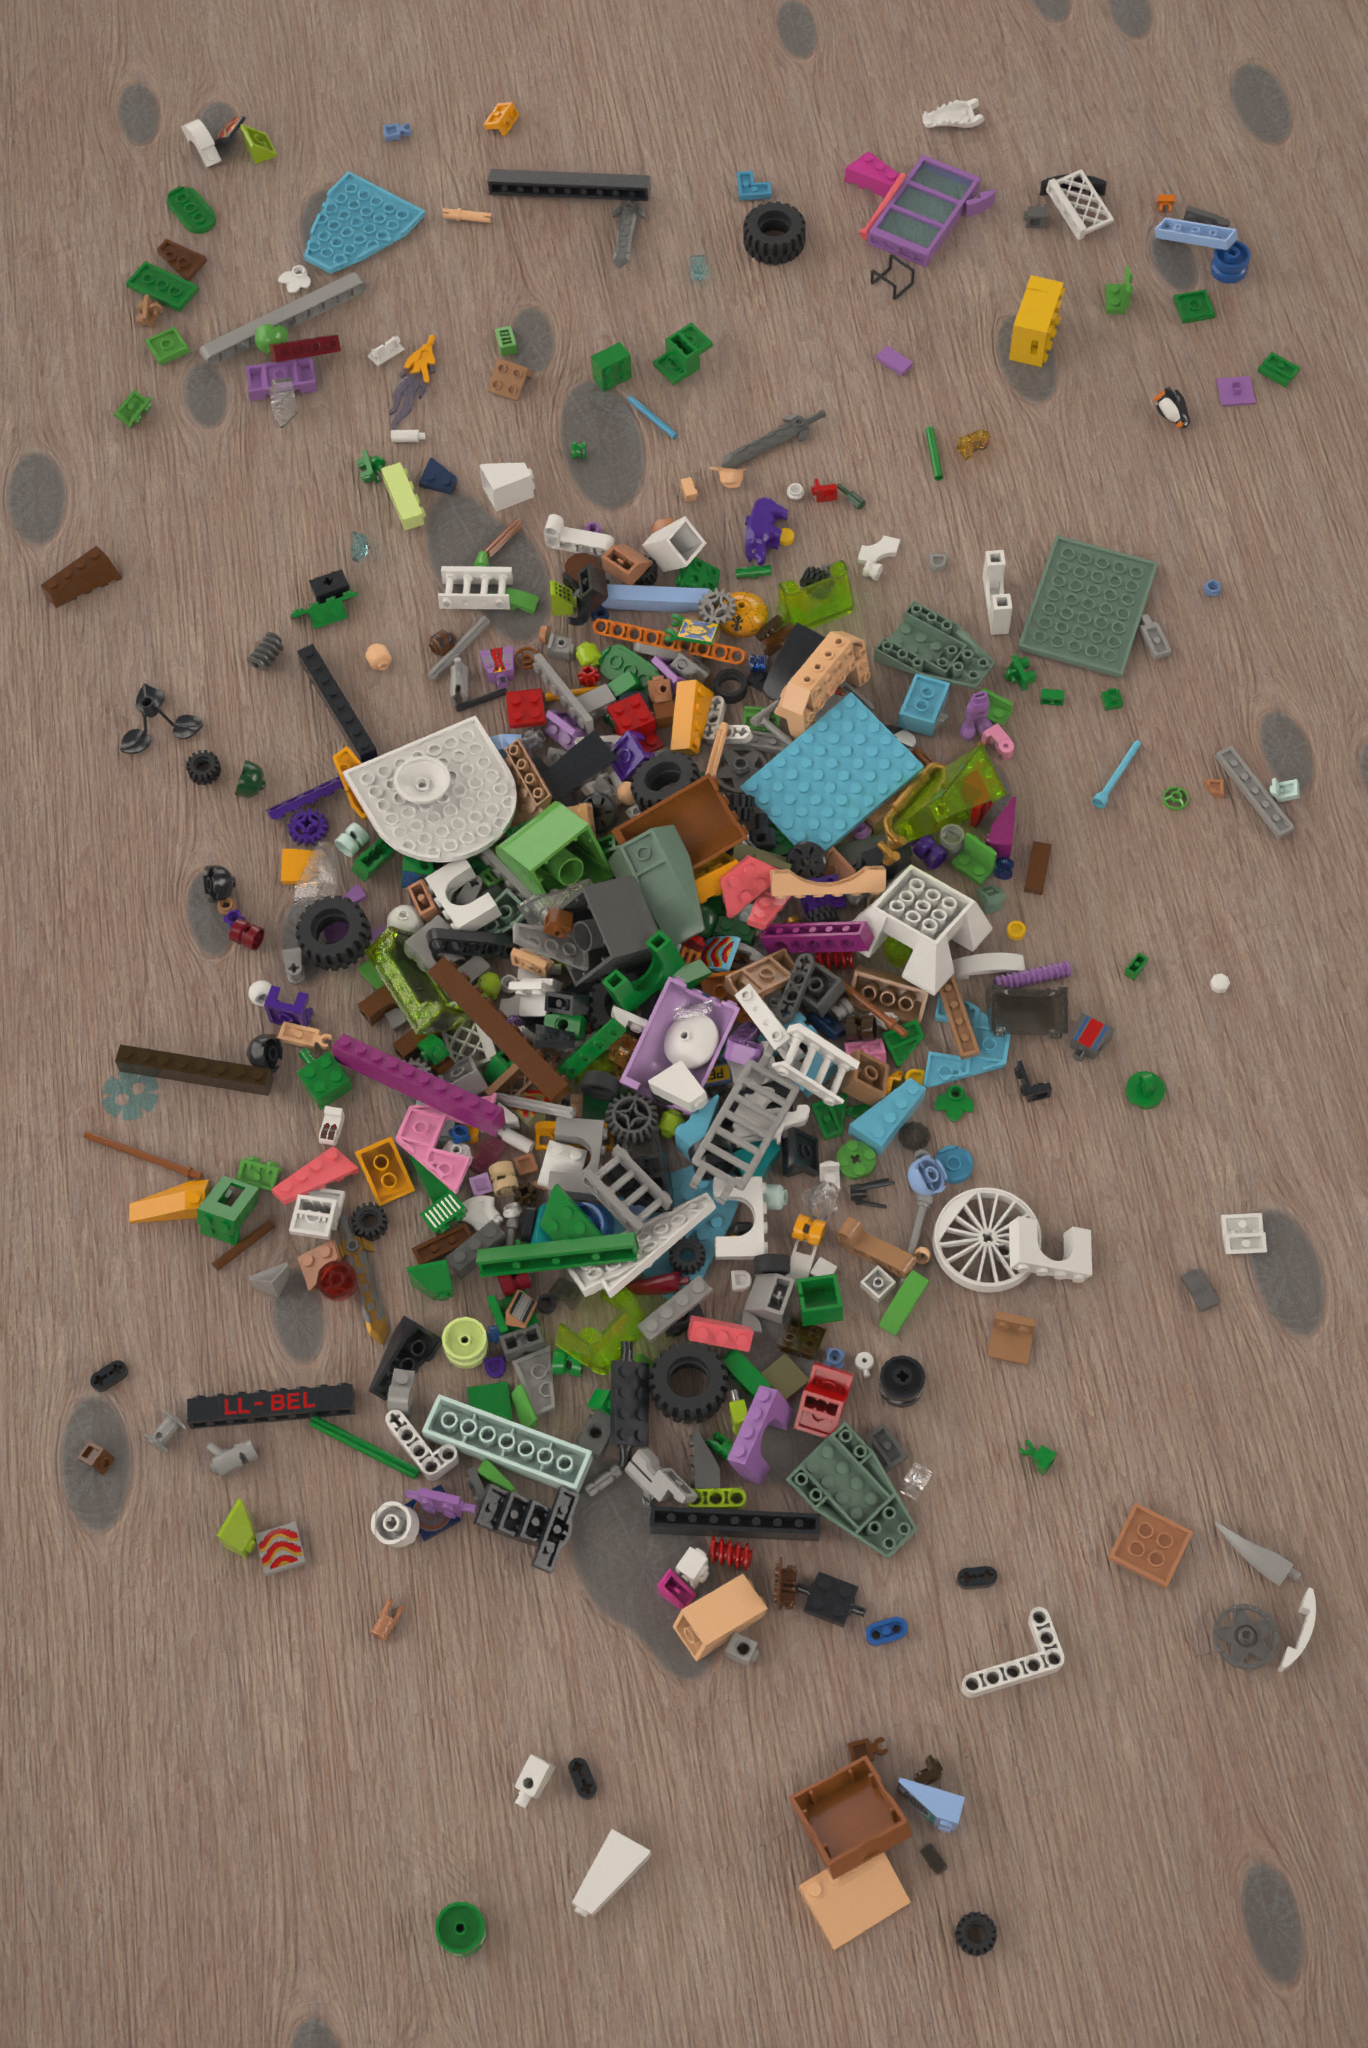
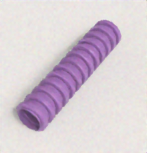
M1065 960L1063 963H1052L1051 966L1047 964L1046 967H1035L1034 970L1030 968L1029 971L1025 969L1023 972H1012L1011 975L1007 973L1006 976H995L994 986L996 991L1000 993L1002 990L1005 992L1007 989H1018L1019 986L1023 988L1025 985H1035L1036 982L1040 984L1042 981L1044 983L1048 980L1053 981L1054 978L1058 980L1059 977L1061 979L1065 978V976L1070 977V964Z

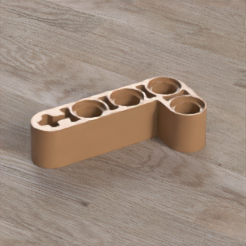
M847 1217L837 1233L839 1245L844 1250L874 1265H878L901 1278H907L917 1262V1259L910 1253L865 1232L862 1224L852 1217Z

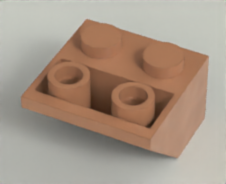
M626 544L613 545L601 557L603 570L626 585H633L653 564L652 561Z

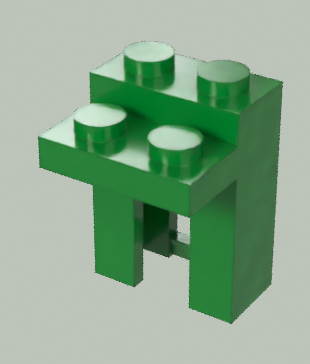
M223 1175L197 1209V1224H200V1233L232 1245L238 1244L240 1242L241 1225L258 1204L259 1187ZM230 1186L243 1189V1192L231 1207L225 1205L233 1195V1190L229 1189Z

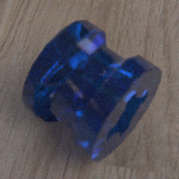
M751 654L750 671L766 672V654L761 656Z
M1006 857L998 858L995 863L997 868L994 870V876L1002 880L1012 878L1014 861Z

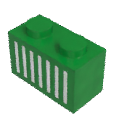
M450 1190L424 1210L420 1216L436 1235L447 1232L451 1228L450 1225L455 1221L460 1222L466 1217L465 1213L468 1210L454 1192Z

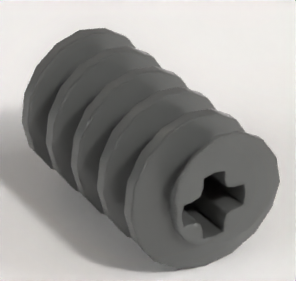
M267 632L262 642L258 644V647L247 658L248 663L252 667L266 672L268 670L267 666H271V661H275V656H279V651L284 649L280 637L273 632Z

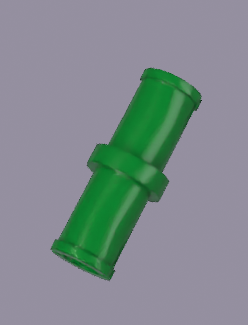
M771 564L736 567V579L749 577L756 579L759 576H772Z

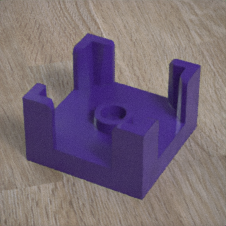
M627 730L611 748V751L617 757V761L612 763L611 766L621 782H631L636 769L640 768L644 761L650 760V757L656 756L654 753L644 751L639 743V740L645 741L642 733Z
M271 985L264 1003L270 1023L282 1025L283 1021L308 1027L314 1012L313 1008H306L309 995L299 992L294 1005L283 1003L277 999L280 987Z

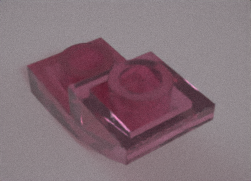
M490 1135L480 1146V1152L472 1159L468 1169L478 1175L486 1172L489 1173L488 1168L492 1164L497 1163L507 1148L508 1143L496 1136Z

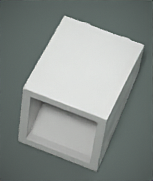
M490 463L479 465L482 487L496 512L534 497L533 490L535 485L532 481L534 475L531 468L528 469L525 463Z
M685 516L651 534L642 547L656 561L662 572L687 567L706 545V542Z

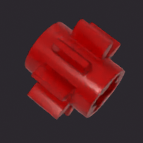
M592 666L581 668V672L577 673L579 685H583L585 688L596 686V682L600 681L598 669H594Z

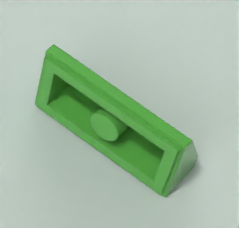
M520 1384L510 1394V1400L520 1424L534 1429L539 1425L526 1391L523 1385Z

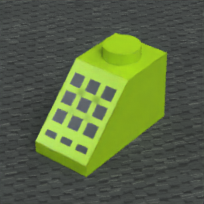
M550 580L553 616L574 615L577 599L573 597L572 589L554 580Z

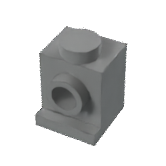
M551 633L547 647L548 658L570 661L571 654L574 655L575 644H573L572 638L559 637Z

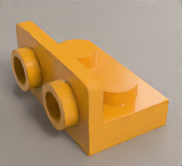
M513 102L498 103L483 125L486 130L499 129L502 136H506L519 117V113Z

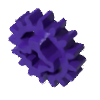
M308 808L307 812L301 809L300 814L294 813L295 818L290 817V823L287 825L288 832L293 842L297 841L298 845L305 843V846L308 847L309 843H312L315 846V841L321 843V837L327 836L326 831L329 830L327 819L324 818L323 813L319 814L317 809L314 812H311V808Z

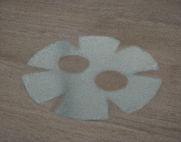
M119 1071L118 1074L121 1082L111 1076L105 1083L102 1093L112 1096L102 1099V1104L105 1110L113 1117H116L123 1109L122 1120L140 1118L142 1113L139 1107L149 1112L156 1104L159 1095L148 1092L158 1089V1083L151 1076L141 1075L137 1079L138 1074ZM138 1082L145 1085L144 1092L139 1095L134 1094L131 1090L132 1086ZM124 1093L128 1095L129 1101L125 1105H117L115 1102L116 1096Z

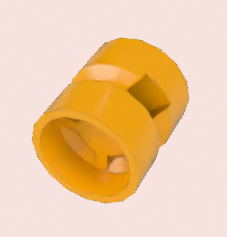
M799 1214L793 1229L792 1238L802 1242L807 1240L808 1244L819 1247L827 1222L818 1219L812 1221L811 1217ZM810 1226L808 1234L805 1233L806 1227Z

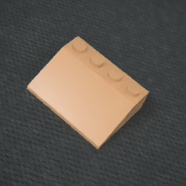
M884 1852L834 1880L829 1871L825 1869L799 1885V1892L834 1951L911 1903Z

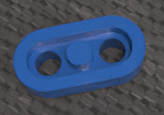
M892 1617L873 1623L866 1629V1641L870 1645L877 1647L900 1640L907 1633V1623L901 1617ZM897 1626L900 1628V1632L895 1633L892 1628ZM878 1633L880 1638L874 1639L872 1634Z

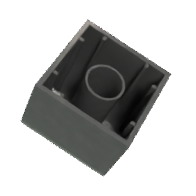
M626 876L584 886L558 907L573 913V922H575L572 931L574 942L581 951H588L589 969L586 972L566 964L575 987L599 981V978L602 976L607 977L608 973L613 972L615 969L628 972L652 960V953L645 942L658 931V928L634 876Z

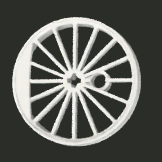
M996 1188L971 1189L950 1200L939 1214L933 1231V1250L943 1271L959 1285L978 1292L992 1293L1005 1291L1023 1282L1032 1272H1020L1015 1275L1008 1265L1010 1261V1241L1003 1239L1010 1238L1009 1233H1002L1009 1230V1224L999 1230L997 1229L1013 1208H1016L1023 1215L1021 1217L1037 1220L1033 1211L1024 1201L1007 1191ZM981 1198L995 1199L988 1228ZM977 1199L983 1227L967 1206L970 1200ZM997 1201L1009 1204L1008 1209L993 1229H991ZM962 1209L965 1210L976 1228L957 1216ZM955 1220L971 1232L950 1228L949 1226ZM1037 1220V1242L1041 1250V1230ZM945 1232L970 1238L940 1242ZM973 1244L948 1259L945 1258L941 1249ZM978 1248L961 1272H957L950 1265L951 1262ZM1006 1249L1008 1250L1009 1254L1001 1255L999 1250ZM983 1251L977 1280L975 1281L963 1276L978 1254ZM986 1252L989 1254L994 1283L980 1282ZM994 1258L999 1263H1002L1011 1276L1010 1279L998 1281Z

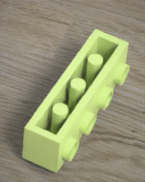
M401 462L381 468L383 481L404 530L424 525L423 517H426L423 507H419L420 500L418 495L413 493L415 489L412 481H408L407 469H403Z

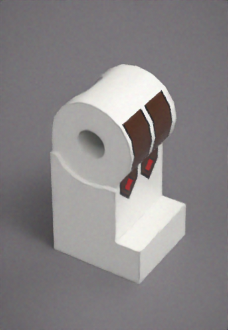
M325 1106L324 1119L319 1133L320 1144L336 1146L345 1119L342 1108Z

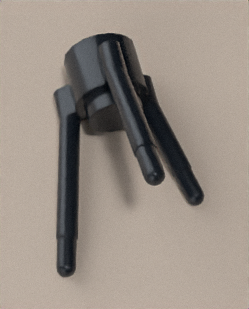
M889 1178L863 1184L850 1185L851 1201H856V1205L887 1208L885 1204L865 1201L863 1198H867L866 1190L894 1185L895 1182H889Z

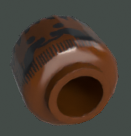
M442 629L430 637L429 647L435 655L444 656L455 646L454 641H456V638L451 631L447 632Z

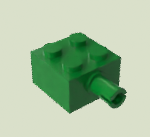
M304 1048L299 1052L298 1055L306 1066L296 1072L298 1079L320 1110L353 1090L350 1078L329 1051L317 1059L309 1048Z

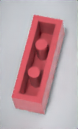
M691 1315L687 1337L689 1341L749 1352L754 1332L750 1326Z

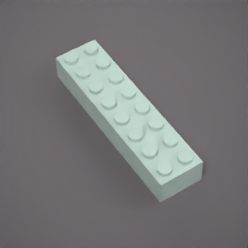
M438 1394L422 1430L424 1439L442 1446L451 1444L460 1453L482 1461L486 1458L493 1465L556 1489L563 1486L578 1494L593 1461L592 1451L440 1394Z

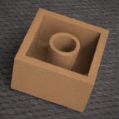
M857 1049L850 1056L860 1062L858 1069L845 1073L840 1091L870 1106H874L886 1097L889 1065Z

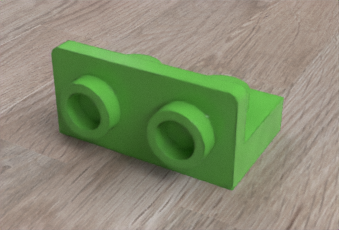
M982 688L980 692L986 691L990 701L989 715L986 718L992 722V725L998 723L1002 728L1011 716L1014 704L1010 700L996 695L993 691Z
M249 1155L248 1158L241 1159L236 1180L272 1191V1188L277 1185L279 1173L283 1172L284 1168L279 1167L277 1162L267 1160V1163L260 1161L259 1157Z

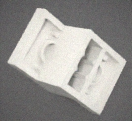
M323 1188L319 1191L317 1189L308 1192V1195L298 1194L289 1233L329 1240L331 1230L338 1229L339 1218L346 1196L345 1191Z

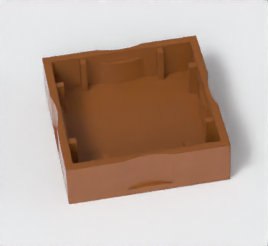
M867 1755L842 1767L830 1777L815 1782L789 1796L794 1814L833 1880L912 1837L907 1819L894 1798L885 1790L879 1774Z

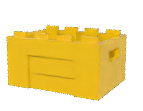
M1033 275L1030 276L1013 325L1009 360L1042 367L1043 363L1047 362L1049 356L1047 350H1051L1053 344L1051 338H1055L1057 332L1055 326H1059L1061 320L1059 309L1061 297L1064 296L1066 288H1063L1064 282Z

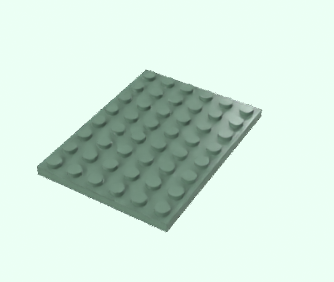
M1056 535L1017 650L1122 678L1158 562Z

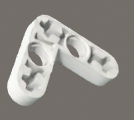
M714 696L712 698L703 734V740L707 744H714L717 729L724 720L727 705L721 696ZM713 717H718L717 721L710 723ZM728 725L727 730L731 734L726 737L724 744L748 743L752 740L753 733L747 725Z

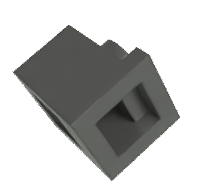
M1044 204V207L1028 206L1027 211H1024L1023 221H1026V228L1046 229L1048 204Z

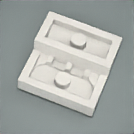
M1262 1213L1220 1216L1226 1255L1267 1252Z

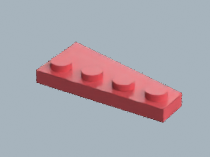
M768 887L756 897L746 925L765 931L776 918L778 912L782 911L785 904L794 896L777 899L771 895L770 887Z
M332 1146L272 1188V1194L284 1205L296 1201L298 1194L308 1195V1192L318 1189L319 1191L326 1188L325 1185L336 1181L337 1183L344 1180V1177L347 1175L358 1174L359 1168L337 1148Z

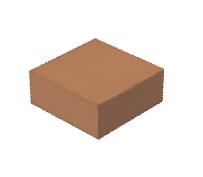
M532 1152L513 1158L520 1178L539 1172Z

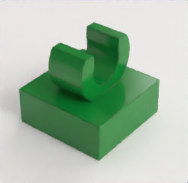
M1110 688L1108 691L1101 692L1100 697L1105 711L1123 708L1119 689Z

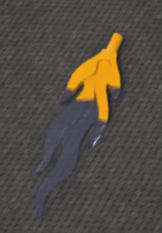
M430 335L427 343L423 344L420 349L409 356L400 373V378L403 380L395 389L393 407L389 411L390 415L397 412L403 396L404 403L401 410L392 420V430H396L398 424L412 411L413 400L417 390L421 387L418 393L419 399H421L429 387L428 366L432 374L435 373L436 369L432 347L436 339L434 335Z

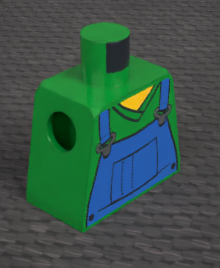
M404 855L401 888H407L420 879H423L428 884L425 877L440 868H433V862L417 860Z

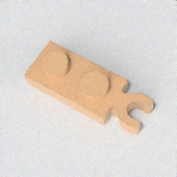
M283 1021L277 1037L281 1042L315 1050L316 1045H319L323 1050H329V1045L324 1044V1041L333 1040L330 1034L321 1035L319 1029Z

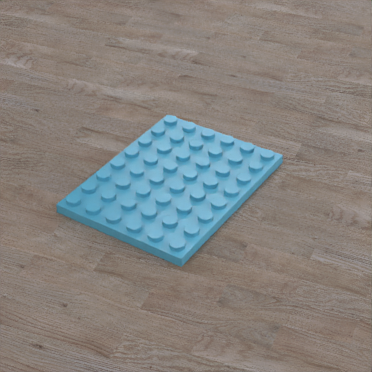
M851 692L741 785L740 789L746 795L755 797L754 804L762 813L768 814V819L793 845L804 841L814 842L827 852L925 768Z

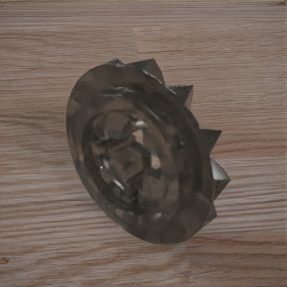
M912 1121L905 1123L900 1128L898 1137L904 1148L910 1151L924 1149L928 1145L930 1133L928 1127H925L921 1122ZM913 1130L918 1135L916 1142H914L913 1136H909L912 1135Z

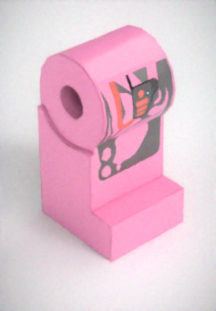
M998 723L983 731L981 741L985 745L990 743L997 751V756L1000 759L1008 760L1012 757L1014 743Z

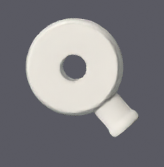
M861 1352L855 1358V1365L860 1371L864 1372L865 1378L871 1376L870 1369L874 1365V1358L868 1352Z

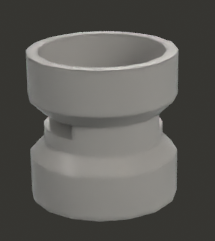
M842 998L836 1006L833 1005L828 1010V1013L841 1023L844 1021V1017L853 1015L855 1011L851 1003L846 998Z

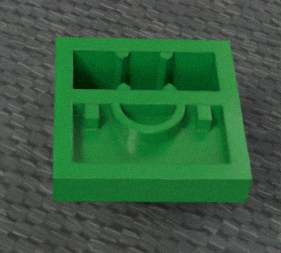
M691 322L665 339L666 353L655 359L653 366L670 383L676 385L700 369V355L712 348L713 342Z

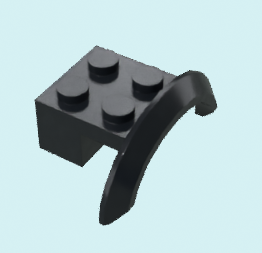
M590 563L577 573L579 585L567 573L563 572L562 574L563 584L572 589L573 596L577 599L578 615L576 618L568 617V624L573 626L584 625L588 620L589 614L593 613L608 598L605 571Z

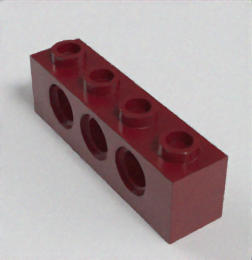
M338 334L269 345L272 362L341 352Z

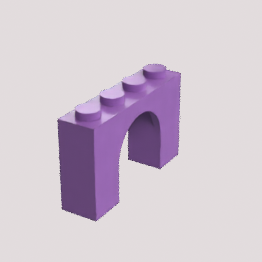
M761 1385L756 1392L727 1460L744 1481L762 1486L770 1469V1466L761 1455V1440L767 1425L787 1430L794 1411L778 1390Z

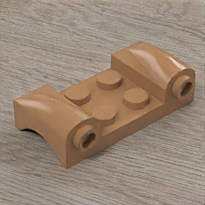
M783 948L726 975L724 990L739 1002L734 995L750 983L763 1000L764 996L787 985L795 963L790 958L787 950Z

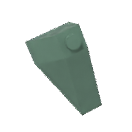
M506 888L494 900L502 915L478 929L477 932L501 934L512 928L515 922L520 923L531 911Z

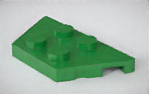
M555 1184L540 1224L552 1240L603 1236L600 1230L560 1185Z

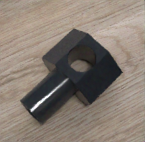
M758 813L755 815L756 829L749 831V840L756 848L769 852L777 847L776 830L769 827L768 814Z

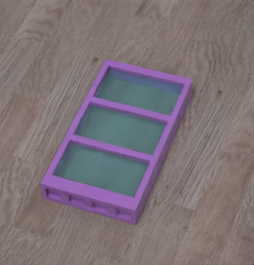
M922 155L868 232V244L927 267L964 213L966 200L973 199L979 191L981 178Z

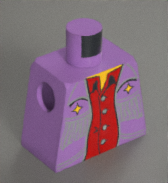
M513 646L480 651L481 663L489 683H497L498 688L501 689L506 688L508 681L513 680L515 676Z

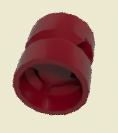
M239 918L230 929L229 940L240 945L243 944L244 947L255 951L261 945L265 931L263 928L254 924L251 925L249 922Z
M527 1273L497 1276L505 1298L516 1294L518 1289L524 1291L532 1288Z

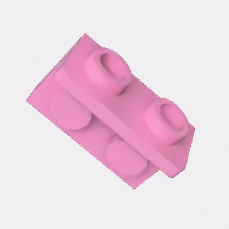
M882 1038L844 1043V1051L848 1055L859 1049L886 1063V1051Z

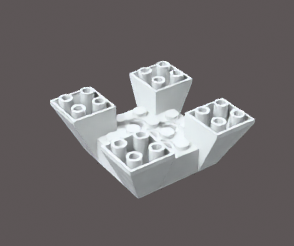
M911 864L898 872L886 885V891L881 892V897L853 920L867 921L874 935L869 951H858L868 958L889 936L912 948L913 952L903 971L902 978L933 996L954 974L948 944L950 939L973 952L993 929L976 901Z

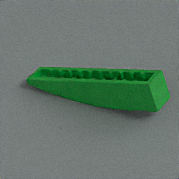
M380 837L354 861L351 871L363 882H366L389 862L398 851L390 847Z

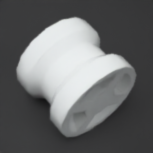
M869 559L863 569V576H869L872 580L877 581L881 575L883 565L880 563L875 564L873 560Z

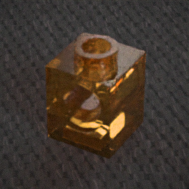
M625 1033L612 1043L608 1057L622 1068L625 1067L638 1041L628 1033Z

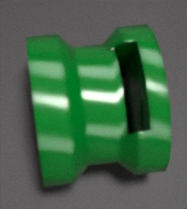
M572 442V459L577 457L586 459V442L581 444Z

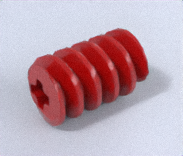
M854 951L815 952V962L820 965L827 964L828 969H831L832 964L835 965L836 969H839L840 964H842L845 970L847 965L850 964L851 970H853Z
M713 1536L708 1558L710 1556L711 1563L713 1564L719 1558L720 1565H723L727 1560L728 1567H731L735 1562L736 1569H740L742 1564H744L745 1571H748L752 1561L754 1546L752 1550H749V1544L746 1543L741 1548L740 1541L733 1546L731 1539L725 1545L724 1538L722 1537L716 1543V1538Z

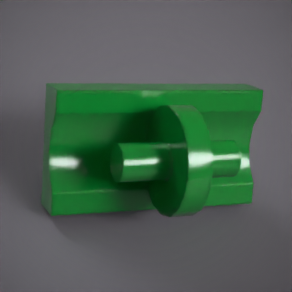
M367 450L362 451L363 457L356 460L361 471L367 468V470L360 473L361 479L365 483L372 480L376 484L381 482L378 471H381V468L385 466V459L378 455H375L373 458L369 456Z
M1015 654L1011 656L1012 663L1006 668L1007 672L1004 678L1006 681H1012L1013 684L1018 682L1022 691L1028 689L1029 684L1036 682L1037 676L1033 670L1025 672L1024 669H1028L1030 666L1028 658H1018Z

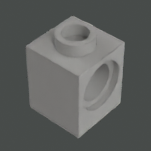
M734 1632L725 1650V1656L749 1667L751 1662L755 1663L760 1651L757 1650L758 1643ZM741 1646H746L749 1652L741 1655L737 1650Z

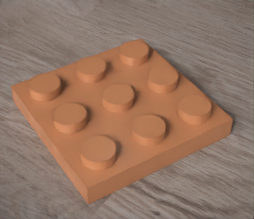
M1135 1502L1108 1560L1167 1589L1193 1531Z

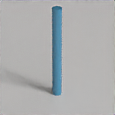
M632 395L628 396V402L671 438H677L678 434Z

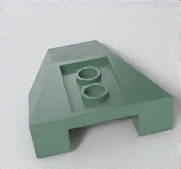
M914 600L905 610L903 622L889 639L886 637L882 639L874 652V662L914 675L917 673L977 689L995 665V661L960 625Z

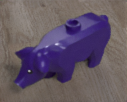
M759 498L753 506L751 515H747L745 521L747 526L745 556L748 562L755 559L758 565L765 563L766 548L778 550L782 530L775 527L774 523L780 519L787 520L789 516L788 510L776 504L771 498Z

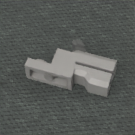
M649 1448L639 1449L625 1468V1472L643 1490L644 1497H642V1503L647 1507L655 1506L654 1499H657L659 1502L672 1501L674 1498L680 1503H691L698 1497L672 1468L662 1469L660 1467V1459Z

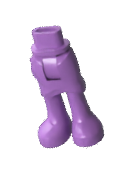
M986 691L975 693L970 698L966 709V719L961 725L959 732L960 737L964 741H973L976 737V730L982 735L983 731L993 726L992 722L986 718L989 715L990 701Z

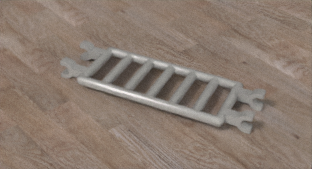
M771 1045L767 1046L759 1062L752 1059L747 1062L692 1158V1163L699 1168L693 1176L689 1187L696 1190L707 1171L727 1183L717 1200L723 1206L734 1187L739 1190L746 1188L800 1091V1086L795 1084L793 1080L788 1077L785 1078L765 1067L775 1050ZM796 1060L793 1067L800 1071L802 1063ZM752 1069L790 1089L791 1091L785 1099L749 1079L748 1076ZM743 1085L781 1105L782 1107L778 1114L775 1115L739 1095ZM736 1101L773 1122L768 1132L730 1111L729 1109L733 1102ZM726 1117L762 1137L763 1141L759 1148L720 1127L724 1118ZM715 1134L754 1154L750 1164L712 1144L711 1141ZM706 1150L744 1170L745 1173L739 1181L703 1161L702 1157Z

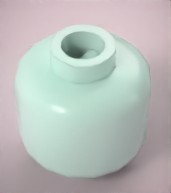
M766 1184V1194H763V1202L767 1203V1210H781L784 1205H787L788 1192L781 1184Z

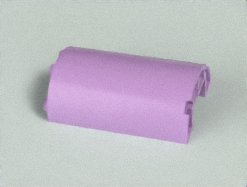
M674 976V978L668 977L619 1082L628 1090L633 1088L634 1092H637L640 1097L645 1095L646 1100L651 1099L652 1103L668 1110L683 1111L682 1114L691 1115L692 1112L676 1104L662 1105L658 1103L650 1091L651 1088L648 1080L673 1065L666 1057L664 1051L665 1035L678 1018L690 1013L706 1015L715 1023L719 1032V1043L714 1055L704 1065L695 1069H688L701 1087L704 1088L740 1008L733 1001L728 1000L725 1002L722 1000L720 1003L719 999L713 996L705 997L701 991L692 988V990L687 989L685 981Z

